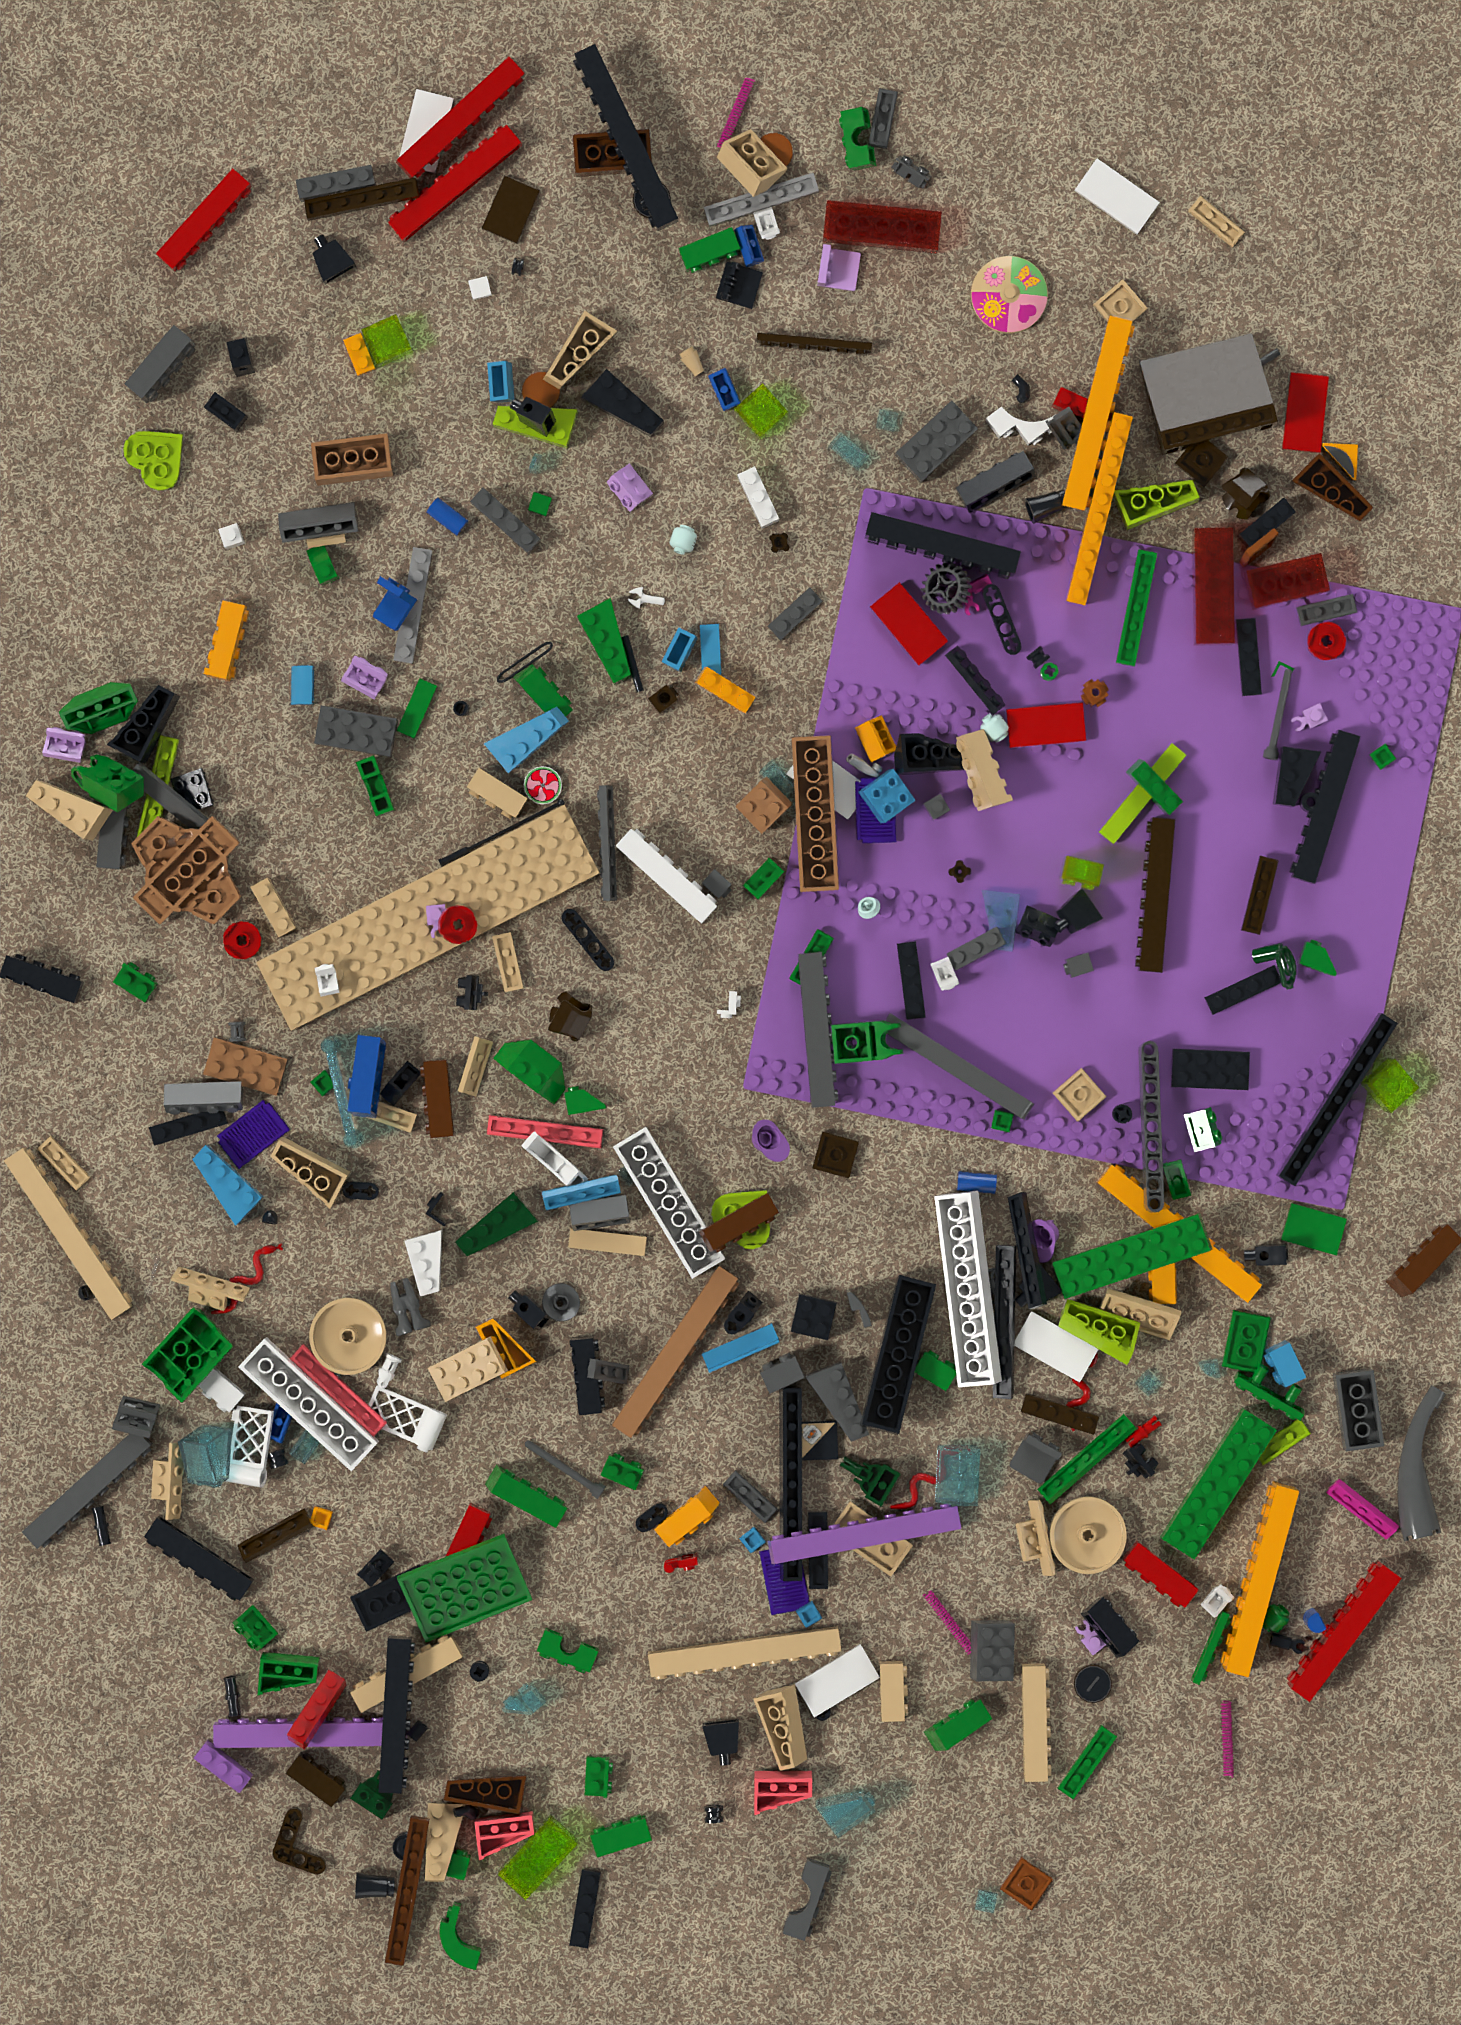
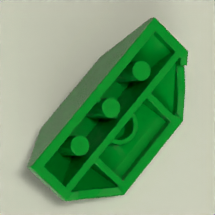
M110 682L76 695L59 711V715L66 729L93 734L126 721L137 704L138 699L131 684Z
M532 1040L504 1043L493 1058L507 1071L553 1105L566 1090L562 1063Z

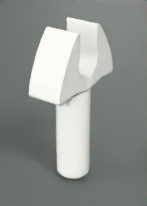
M643 587L629 591V593L638 594L641 597L638 600L628 599L636 608L640 609V605L644 602L664 605L665 603L663 597L645 595L642 592Z

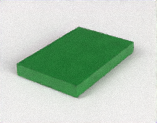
M1291 1203L1281 1240L1337 1256L1347 1219Z
M1233 1310L1221 1366L1254 1373L1258 1366L1262 1364L1271 1318Z

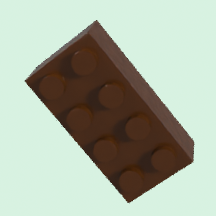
M637 130L652 162L650 130ZM607 132L573 135L576 177L626 174L623 168L625 162L622 157H618L614 149L617 145L614 140L610 141Z

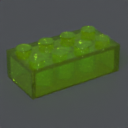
M550 1814L535 1830L534 1835L530 1836L498 1870L497 1875L526 1901L577 1846L579 1840Z

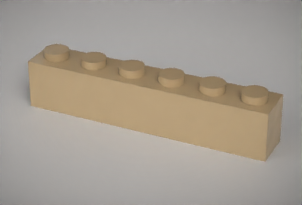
M447 1634L437 1639L438 1643L432 1646L429 1643L420 1648V1653L416 1655L411 1654V1661H414V1672L410 1673V1681H413V1684L463 1657V1653L453 1635L449 1637ZM378 1671L369 1676L371 1680L365 1683L362 1680L353 1685L354 1689L350 1693L361 1713L384 1701L386 1671L383 1673Z
M1044 1663L1021 1664L1024 1781L1045 1782L1048 1781V1776H1051V1764H1048V1757H1051V1745H1047V1738L1051 1737L1050 1726H1047V1718H1050V1707H1046V1699H1050V1689L1046 1688V1680H1049V1668H1046Z

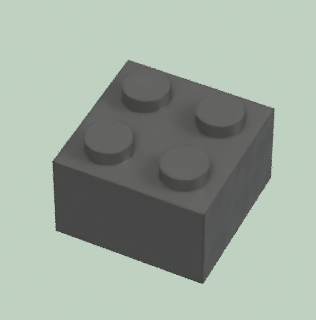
M790 1353L780 1356V1361L774 1364L773 1361H769L762 1365L763 1369L760 1370V1374L770 1394L805 1378L795 1354L790 1355Z

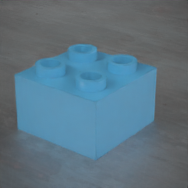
M894 769L887 770L859 791V794L880 823H886L915 801Z
M1284 1340L1265 1349L1266 1355H1264L1268 1366L1273 1367L1275 1371L1272 1375L1276 1383L1286 1388L1306 1378L1288 1341Z

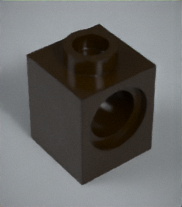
M666 684L650 696L648 700L657 712L662 714L678 701L676 697L679 694L673 686L669 688ZM663 693H667L670 696V701L666 704L659 701V697Z

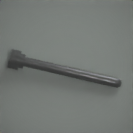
M1290 669L1284 671L1270 743L1263 752V758L1278 760L1279 752L1276 747L1292 675Z
M530 1440L525 1442L526 1448L588 1488L589 1492L596 1499L600 1497L606 1486L601 1483L591 1482Z

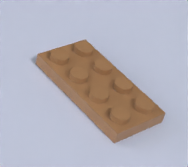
M214 1037L203 1074L228 1082L241 1081L242 1086L277 1096L288 1059Z

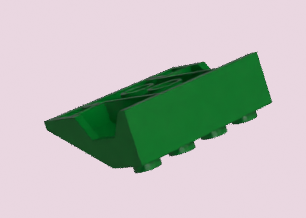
M193 1307L142 1365L153 1372L164 1383L165 1388L183 1403L234 1346L201 1309Z

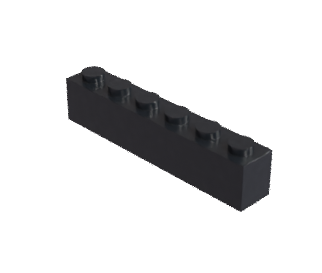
M160 1516L155 1519L144 1536L148 1544L153 1547H160L163 1549V1554L169 1558L175 1557L179 1560L178 1563L186 1569L190 1567L195 1571L194 1574L197 1577L208 1579L211 1581L210 1585L217 1590L223 1589L227 1592L226 1596L234 1601L236 1599L240 1601L254 1581L253 1578Z

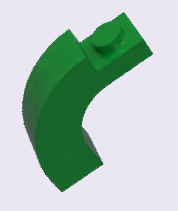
M454 1901L453 1906L448 1907L446 1917L449 1920L441 1919V1943L447 1955L454 1962L463 1967L476 1970L482 1948L466 1944L458 1936L456 1923L461 1903Z

